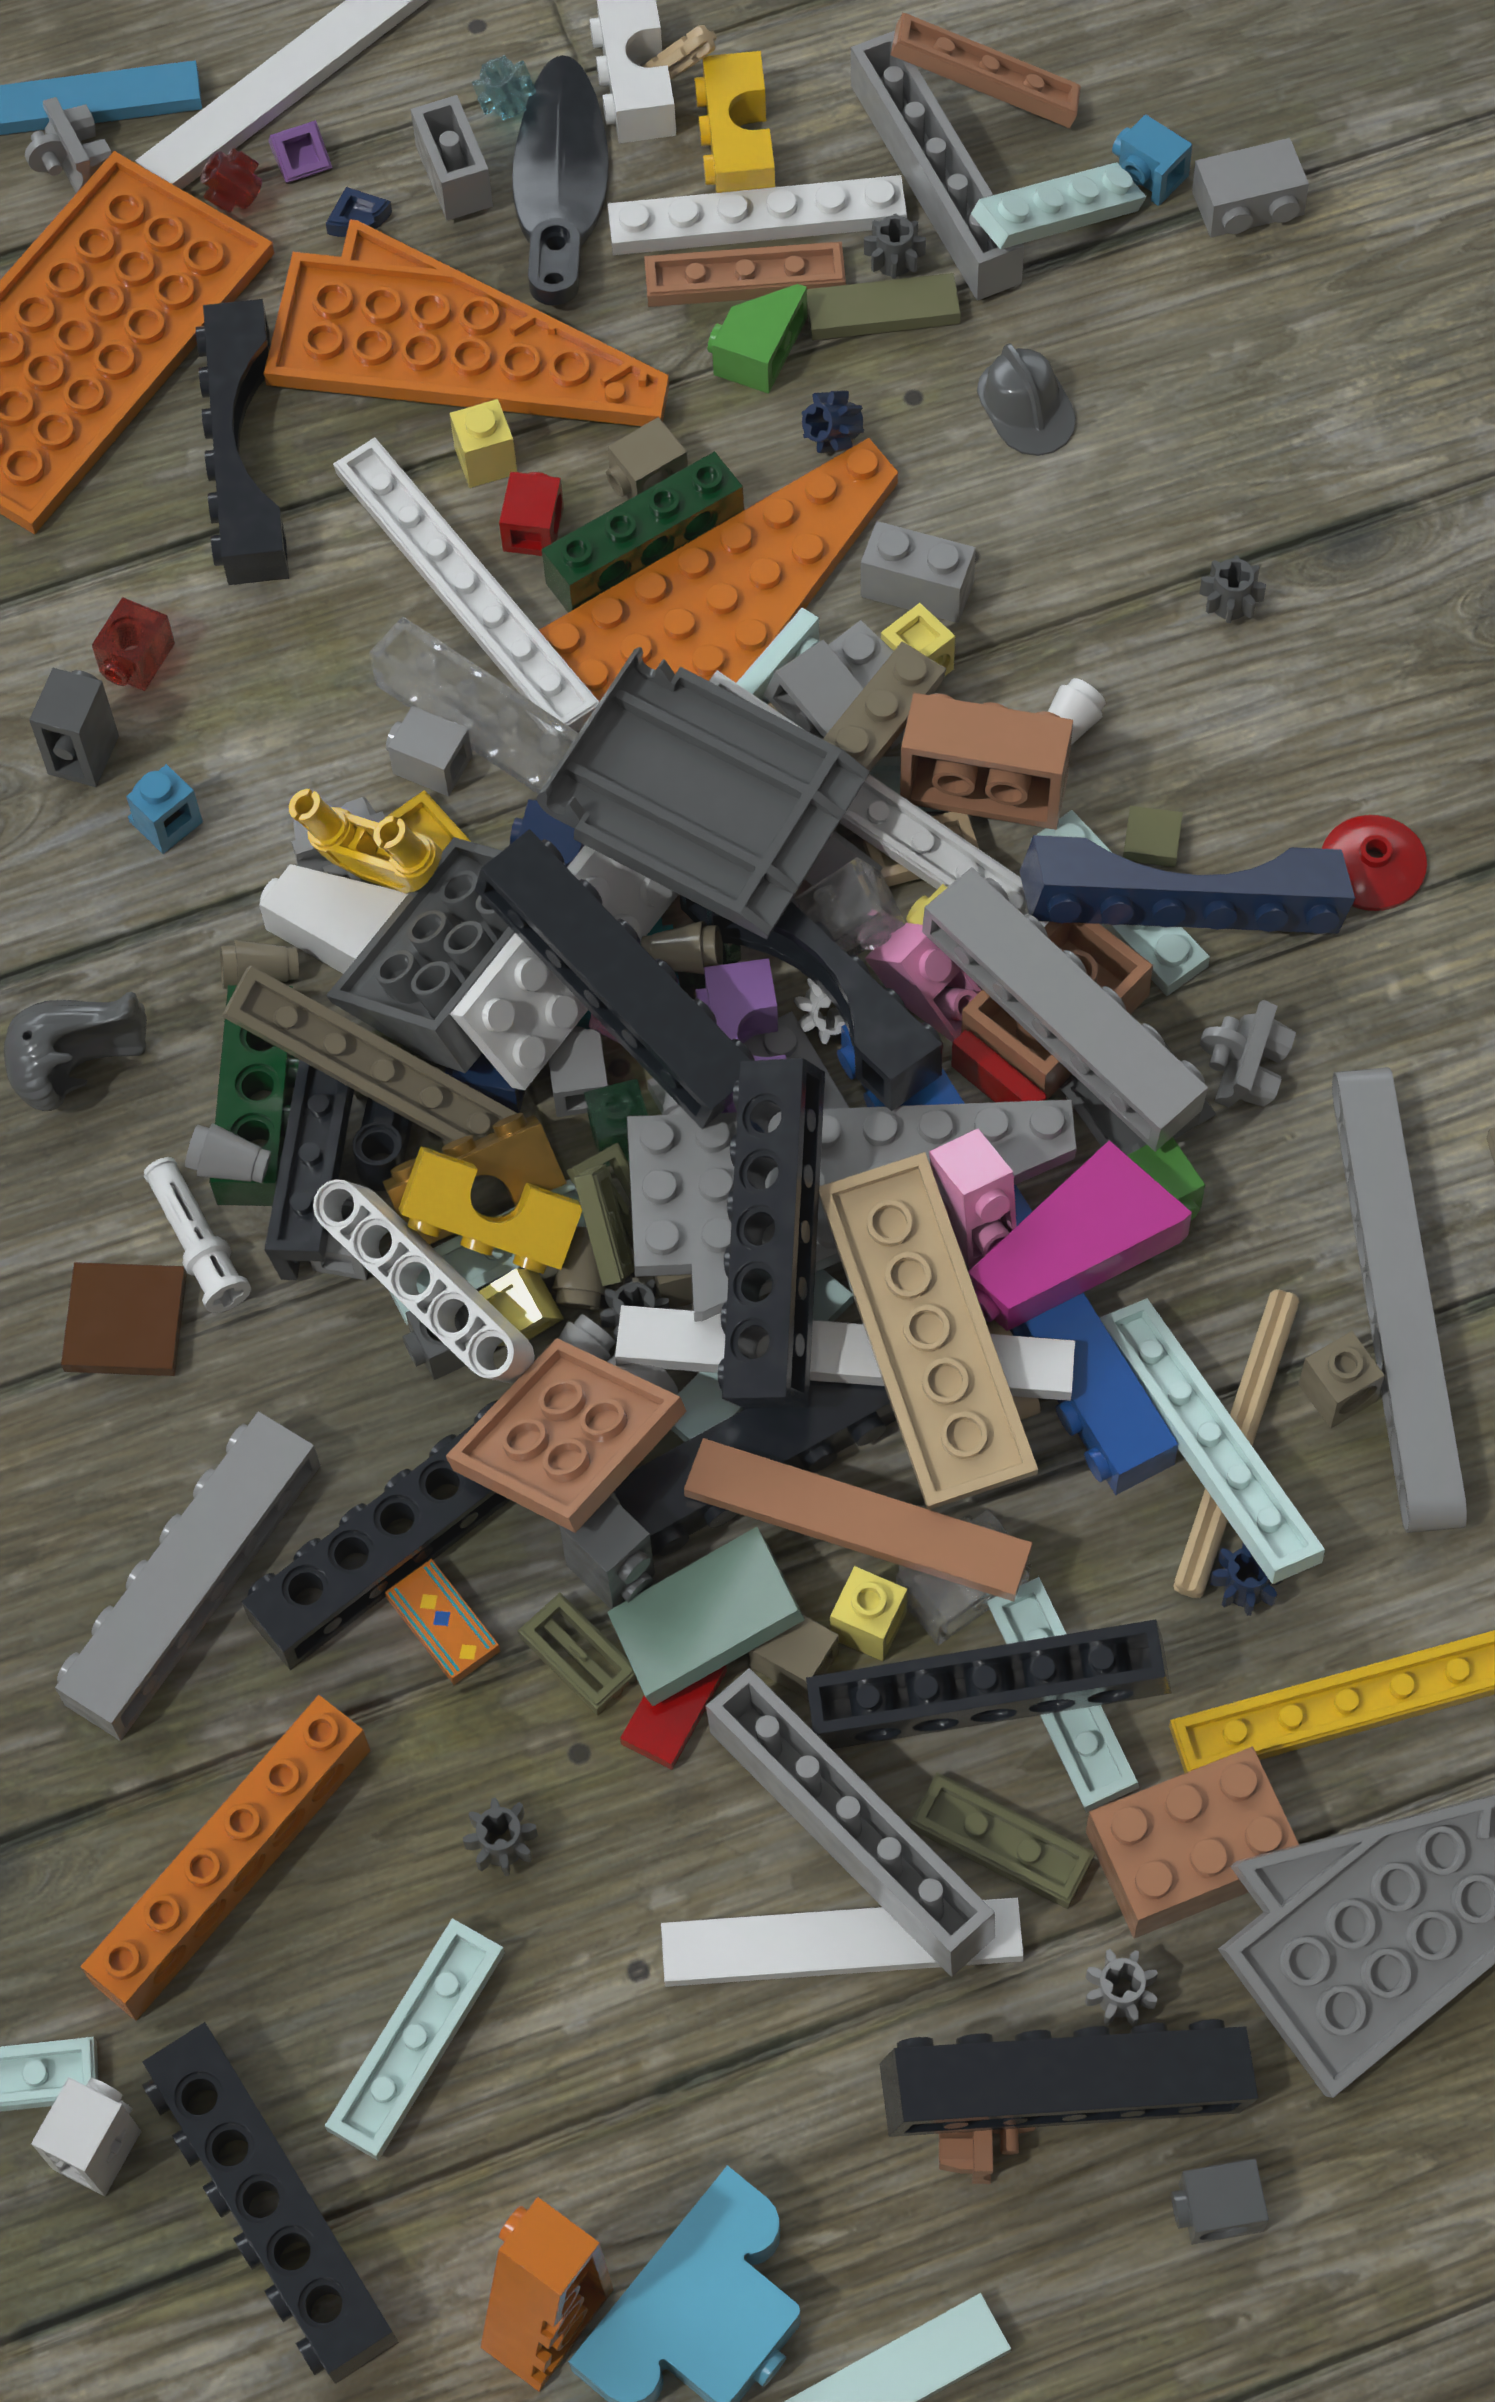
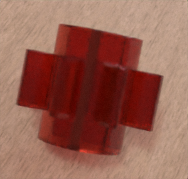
M234 148L230 150L228 155L222 151L216 152L208 160L201 173L200 181L209 187L203 197L219 209H224L229 213L233 210L234 206L241 210L246 209L255 200L262 186V179L254 174L259 163L241 150L238 152Z

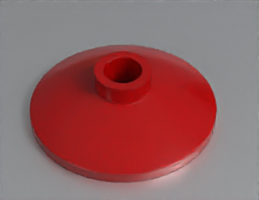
M1380 815L1353 817L1336 826L1323 843L1322 849L1342 850L1355 896L1352 904L1355 908L1368 911H1383L1396 908L1409 901L1419 891L1424 882L1427 870L1425 849L1417 835L1406 825L1395 819ZM1366 851H1379L1382 854H1384V856L1380 858L1371 857Z

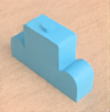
M727 2165L568 2361L572 2372L607 2402H656L662 2391V2371L665 2369L673 2373L706 2402H740L755 2382H758L762 2387L766 2386L786 2360V2356L780 2350L801 2324L799 2305L751 2266L763 2263L775 2253L780 2242V2221L776 2207L771 2201Z

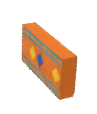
M432 1559L385 1592L387 1600L453 1685L500 1652L499 1644Z

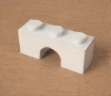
M597 0L598 18H592L589 21L593 49L602 48L604 55L596 57L599 85H609L610 94L602 95L606 125L616 124L619 143L676 136L675 104L668 65L651 68L638 66L657 57L662 52L661 26L656 0Z

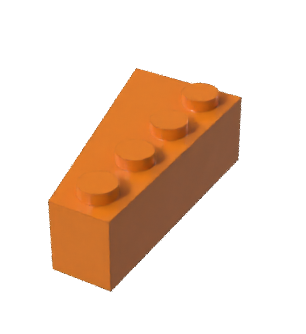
M537 2197L528 2210L523 2206H519L508 2218L499 2233V2238L504 2243L498 2250L480 2348L540 2392L614 2289L600 2242Z

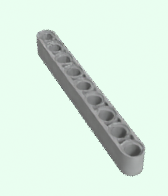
M1389 1067L1334 1072L1332 1077L1334 1111L1376 1364L1385 1375L1381 1387V1396L1403 1526L1406 1533L1464 1528L1467 1521L1465 1491L1392 1071Z

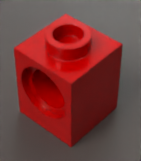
M510 471L499 520L504 552L542 556V549L557 541L564 509L561 478L551 477L541 472L519 473Z

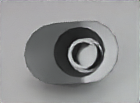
M1011 343L1006 344L1003 347L1002 354L996 358L992 365L986 368L979 378L977 393L980 402L998 434L1009 447L1022 454L1035 456L1054 453L1066 445L1074 433L1076 417L1072 404L1054 374L1050 362L1041 353L1031 349H1015Z

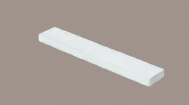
M1018 1898L983 1900L995 1912V1938L966 1965L1023 1961ZM883 1907L661 1923L665 1987L941 1967Z

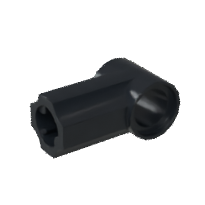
M369 1097L361 1129L356 1132L353 1139V1153L357 1174L361 1183L375 1191H386L383 1181L392 1178L391 1170L405 1162V1154L413 1122ZM377 1153L390 1154L389 1157L383 1160L374 1161L369 1159Z

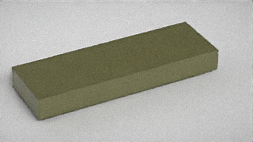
M954 273L807 289V311L812 340L960 324L961 312Z
M936 1773L910 1821V1828L913 1831L1066 1909L1069 1908L1095 1857V1852L939 1773Z

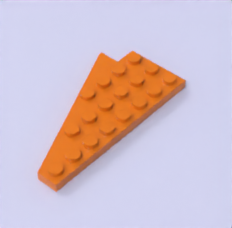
M358 220L349 221L341 257L301 252L292 253L264 371L266 385L460 407H471L498 399L502 411L634 426H644L657 417L663 422L669 392V375Z
M867 438L539 629V631L599 702L633 650L641 647L643 650V662L654 670L665 659L675 674L682 667L709 681L718 670L737 683L798 611L808 606L897 486L898 471L872 440Z

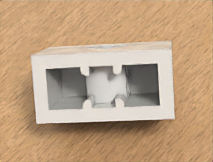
M69 2077L31 2144L53 2170L106 2196L141 2130L129 2115L132 2108L121 2101L123 2095L119 2091L95 2078H90L85 2086Z

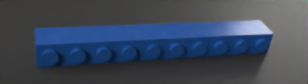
M845 1024L841 1026V1049L837 1050V1055L847 1076L850 1079L856 1078L855 1054L849 1031ZM942 1068V1076L900 1106L965 1103ZM863 1085L867 1091L863 1094L867 1107H886ZM1014 1185L1016 1225L1018 1226L1033 1211L1018 1187ZM1084 1293L1010 1330L1013 1336L1075 1341L1071 1401L1057 1400L1059 1404L1056 1405V1412L1068 1434L1073 1436L1077 1433L1088 1450L1084 1452L1087 1465L1099 1482L1106 1480L1114 1494L1118 1495L1175 1465L1178 1442Z

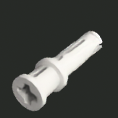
M164 1157L152 1162L144 1170V1178L151 1186L167 1220L185 1250L183 1266L187 1274L195 1276L204 1292L202 1301L205 1308L211 1313H220L236 1307L249 1296L251 1286L247 1278L239 1276L230 1260V1246L227 1241L214 1236L197 1201L181 1175L175 1159Z

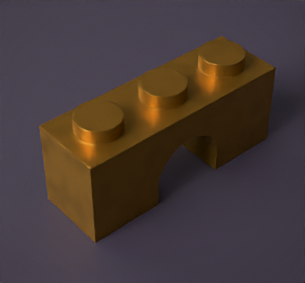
M523 1113L508 1116L492 1126L494 1129L492 1134L474 1141L471 1135L461 1137L442 1147L443 1154L474 1164L478 1169L476 1176L490 1175L500 1179L505 1184L508 1194L515 1205L518 1204L526 1183L549 1191L567 1184L543 1127L535 1115L525 1118ZM416 1158L391 1170L393 1177L383 1181L396 1213L407 1224L409 1217L401 1215L398 1208ZM441 1229L439 1237H433L416 1231L428 1244L454 1234Z

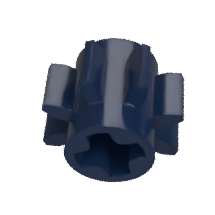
M846 390L812 394L814 403L801 413L803 415V437L817 442L816 448L818 453H833L852 448L853 443L851 440L855 439L860 433H864L862 405L848 402L849 391Z
M1244 1543L1242 1548L1234 1553L1222 1548L1218 1560L1225 1569H1217L1212 1572L1211 1585L1224 1586L1225 1593L1221 1605L1225 1608L1234 1603L1244 1607L1247 1616H1251L1254 1605L1261 1601L1273 1606L1278 1594L1270 1585H1278L1283 1583V1580L1272 1584ZM1251 1572L1258 1576L1257 1580L1250 1577L1244 1582L1237 1578L1238 1574L1246 1577Z

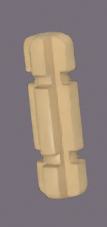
M698 25L688 32L686 36L681 37L660 52L657 57L642 65V67L651 68L668 65L670 80H673L700 61L699 59H703L715 50L714 41L717 39L714 31H709L705 25Z

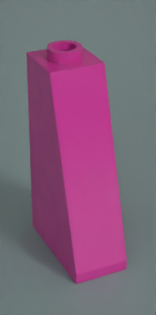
M1109 1140L968 1271L985 1321L991 1322L995 1320L1006 1331H1009L1172 1248L1188 1236L1192 1212Z

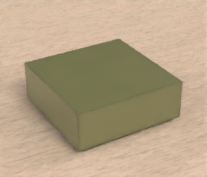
M1130 806L1123 858L1137 863L1176 867L1183 812Z

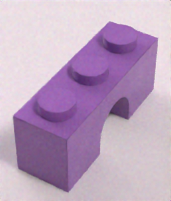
M769 958L704 967L705 988L696 989V998L703 1001L712 1010L716 1017L717 1025L731 1040L735 1038L744 1044L755 1035L778 1032L777 1002ZM753 1055L755 1061L786 1059V1055L772 1057H759ZM734 1102L721 1113L737 1112Z

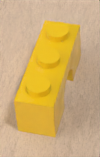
M761 51L704 57L703 77H694L697 107H706L707 115L699 116L701 146L711 145V155H703L705 184L715 185L716 193L775 187V166L770 129L747 130L740 127L747 123L766 121V95Z
M423 1146L420 1147L398 1208L401 1215L409 1217L407 1227L433 1237H439L441 1229L463 1236L460 1242L461 1246L492 1256L494 1247L515 1254L514 1264L537 1273L544 1274L547 1265L559 1270L562 1269L582 1213L581 1204L578 1200L526 1183L521 1198L512 1211L497 1217L483 1215L473 1208L470 1197L472 1184L478 1170L475 1165Z

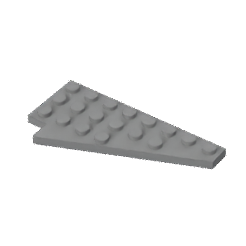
M1045 1100L899 1106L892 1112L887 1107L823 1109L820 1186L926 1152L930 1164L929 1151L979 1128L1012 1169L1014 1185L1075 1158L1077 1148L1072 1101ZM737 1112L720 1113L703 1129L688 1114L628 1116L627 1131L635 1276L691 1274L694 1322L704 1321L720 1314L724 1303L727 1302L728 1277L724 1270V1254L726 1248L730 1246L731 1221L727 1213V1198L730 1191L733 1190L734 1166L730 1157V1143L732 1137L736 1135ZM781 1112L774 1115L770 1120L768 1132H772L779 1125ZM778 1167L768 1174L765 1182L766 1188L773 1185L776 1181ZM820 1198L815 1272L841 1261ZM775 1222L770 1224L764 1231L763 1245L772 1239L775 1233ZM772 1278L762 1285L759 1297L771 1292Z
M1495 1794L1238 1860L1230 1866L1263 1913L1218 1948V1951L1326 2097L1334 2098L1495 1964Z

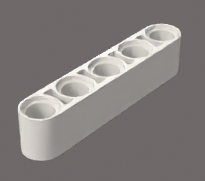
M337 1179L326 1182L319 1188L313 1203L314 1214L319 1223L474 1373L483 1378L514 1383L534 1363L533 1346L528 1339L415 1230L407 1227V1223L375 1192L367 1187ZM352 1196L354 1201L353 1212L346 1220H343L341 1214L342 1205L348 1197ZM390 1232L392 1237L391 1248L386 1255L381 1257L379 1242L383 1235ZM427 1268L430 1273V1283L427 1289L419 1294L416 1285L417 1278ZM466 1305L469 1312L468 1322L462 1330L458 1331L454 1322L455 1315L459 1308ZM505 1342L508 1350L507 1360L504 1365L497 1369L494 1365L493 1354L496 1347L500 1343Z

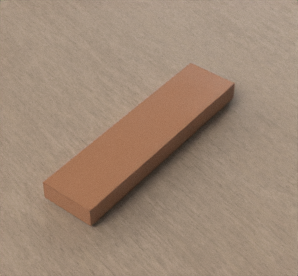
M902 12L896 24L891 56L1067 128L1071 127L1077 116L1080 84Z
M842 241L644 256L648 307L750 300L796 284L806 286L807 289L846 285Z

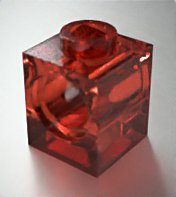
M122 597L92 643V648L99 671L108 681L118 686H126L128 684L145 691L175 645L167 615ZM138 646L132 650H125L128 647Z

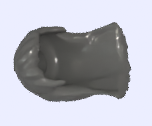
M127 992L120 999L112 1002L49 1000L22 1010L9 1024L4 1041L5 1068L12 1088L23 1101L34 1109L52 1111L59 1108L64 1103L65 1094L87 1084L85 1079H74L69 1076V1073L80 1064L103 1057L139 1056L145 1052L147 1017L144 1005L139 1003L135 993Z

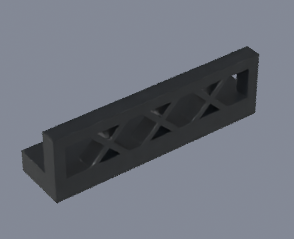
M300 1059L264 1249L281 1280H297L301 1261L324 1262L329 1232L315 1217L313 1209L314 1197L319 1188L326 1182L339 1179L354 1089Z

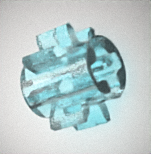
M504 55L481 65L480 79L472 81V86L478 96L477 100L484 114L487 115L495 110L502 120H506L509 117L525 112L527 110L528 96L536 94V89L525 62L522 60L513 65Z

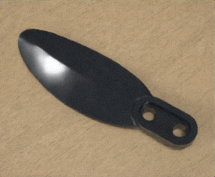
M564 55L553 58L544 66L531 90L517 137L512 175L516 216L524 236L530 243L528 268L530 293L538 302L552 306L567 303L578 293L581 248L592 234L601 216L609 177L606 132L596 93L582 66L573 58Z

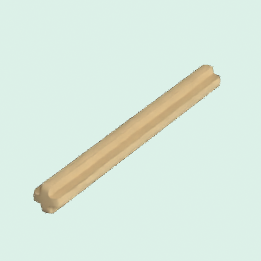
M1280 1289L1273 1290L1269 1295L1230 1416L1252 1446L1299 1304V1298L1295 1294ZM1206 1488L1174 1583V1590L1176 1592L1196 1599L1201 1598L1204 1594L1228 1522Z

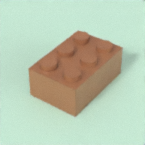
M913 693L901 746L900 795L915 806L1057 830L1068 779L1073 720L1061 718L1051 712L1031 713L1008 709L998 703L978 704L955 700L945 694L925 695Z
M1049 922L1044 927L1048 938L1062 951L1069 950L1074 953L1085 966L1087 975L1101 988L1104 986L1109 987L1119 995L1126 1007V1011L1130 1015L1149 996L1153 965L1102 925ZM983 989L962 1009L961 1033L965 1029L972 1032L1046 1094V1100L1072 1075L1065 1066Z
M1253 1746L1089 1811L1086 1834L1134 1939L1248 1893V1890L1230 1867L1236 1861L1299 1845Z

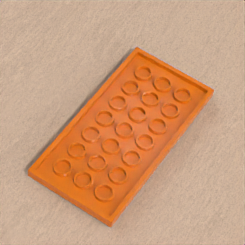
M113 151L0 280V514L35 535L197 345L196 327L204 326L203 305L234 302L274 255L273 242L118 152Z

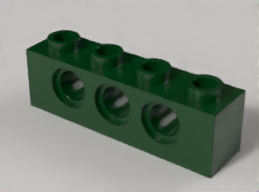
M715 451L543 548L542 557L547 586L569 613L744 511L742 484Z
M228 985L226 1006L237 985ZM227 1019L224 1021L215 1124L250 1142L257 1139L267 1140L268 1142L261 1149L271 1151V1159L263 1183L210 1178L209 1183L217 1205L273 1206L299 1059L276 1046L266 1051L254 1050L259 1044L267 1041ZM261 1090L272 1092L267 1098L262 1100L249 1099L254 1093Z

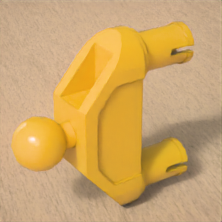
M310 789L299 791L290 800L289 813L294 820L298 821L308 830V840L311 845L331 863L363 880L406 894L421 889L433 876L442 856L441 848L426 835L417 832L414 834L401 818L397 821L395 816H389L379 823L353 815L346 809L330 807L316 791L312 793Z

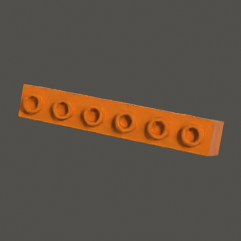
M318 1695L80 1966L92 1985L137 2021L371 1751L364 1730L322 1696Z

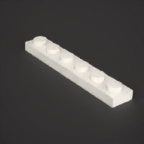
M901 175L608 203L613 255L871 231L872 221L874 220L880 222L888 216H893V214H898V216L907 219Z

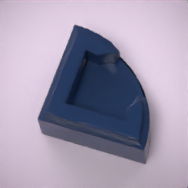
M346 187L326 222L327 234L346 237L350 220H358L374 229L378 228L392 213L391 201Z

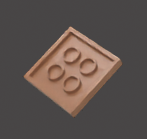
M556 1338L446 1455V1458L453 1471L576 1533L687 1411L680 1396Z

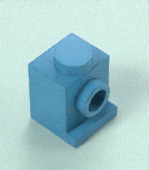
M1145 114L1132 128L1126 127L1120 132L1113 144L1112 153L1120 157L1119 165L1130 174L1136 185H1142L1152 192L1151 202L1160 206L1189 176L1192 143Z
M167 764L159 771H151L145 774L134 786L132 792L126 796L131 814L128 816L129 822L162 854L203 823L194 790ZM177 811L180 816L165 827L163 821Z

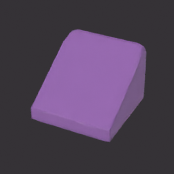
M316 120L269 136L268 142L286 184L332 169Z

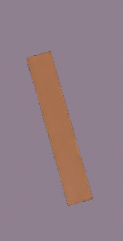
M705 1438L701 1442L684 1487L685 1497L1013 1602L1015 1601L1032 1551V1542Z

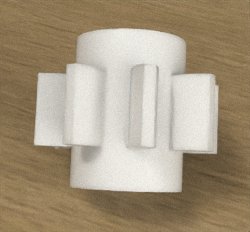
M808 978L807 981L810 989L807 991L806 996L794 998L797 1007L808 1012V1014L801 1017L798 1023L804 1032L810 1031L817 1026L818 1037L822 1043L826 1044L830 1035L841 1033V1026L845 1025V1022L837 1008H830L827 1016H822L819 1011L820 1007L828 1008L831 1000L815 982Z

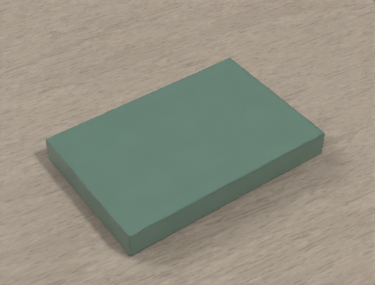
M758 1527L751 1529L637 1594L629 1603L625 1601L607 1612L641 1689L652 1706L805 1620L764 1535Z

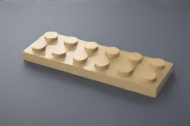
M926 1152L820 1186L819 1198L927 1509L931 1510L1037 1475L1038 1468Z

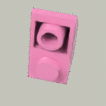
M899 922L865 959L885 987L894 990L900 996L907 1009L953 1042L961 1034L962 1009L981 989L976 982L922 932L923 925Z
M979 1128L929 1151L930 1166L964 1262L969 1268L975 1266L1017 1227L1013 1171Z

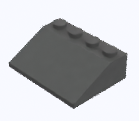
M454 837L443 850L439 865L429 881L421 889L410 892L328 992L326 996L331 1003L426 1060L466 1073L481 1056L482 1052L450 1013L515 933L475 891L480 869L502 852V850Z

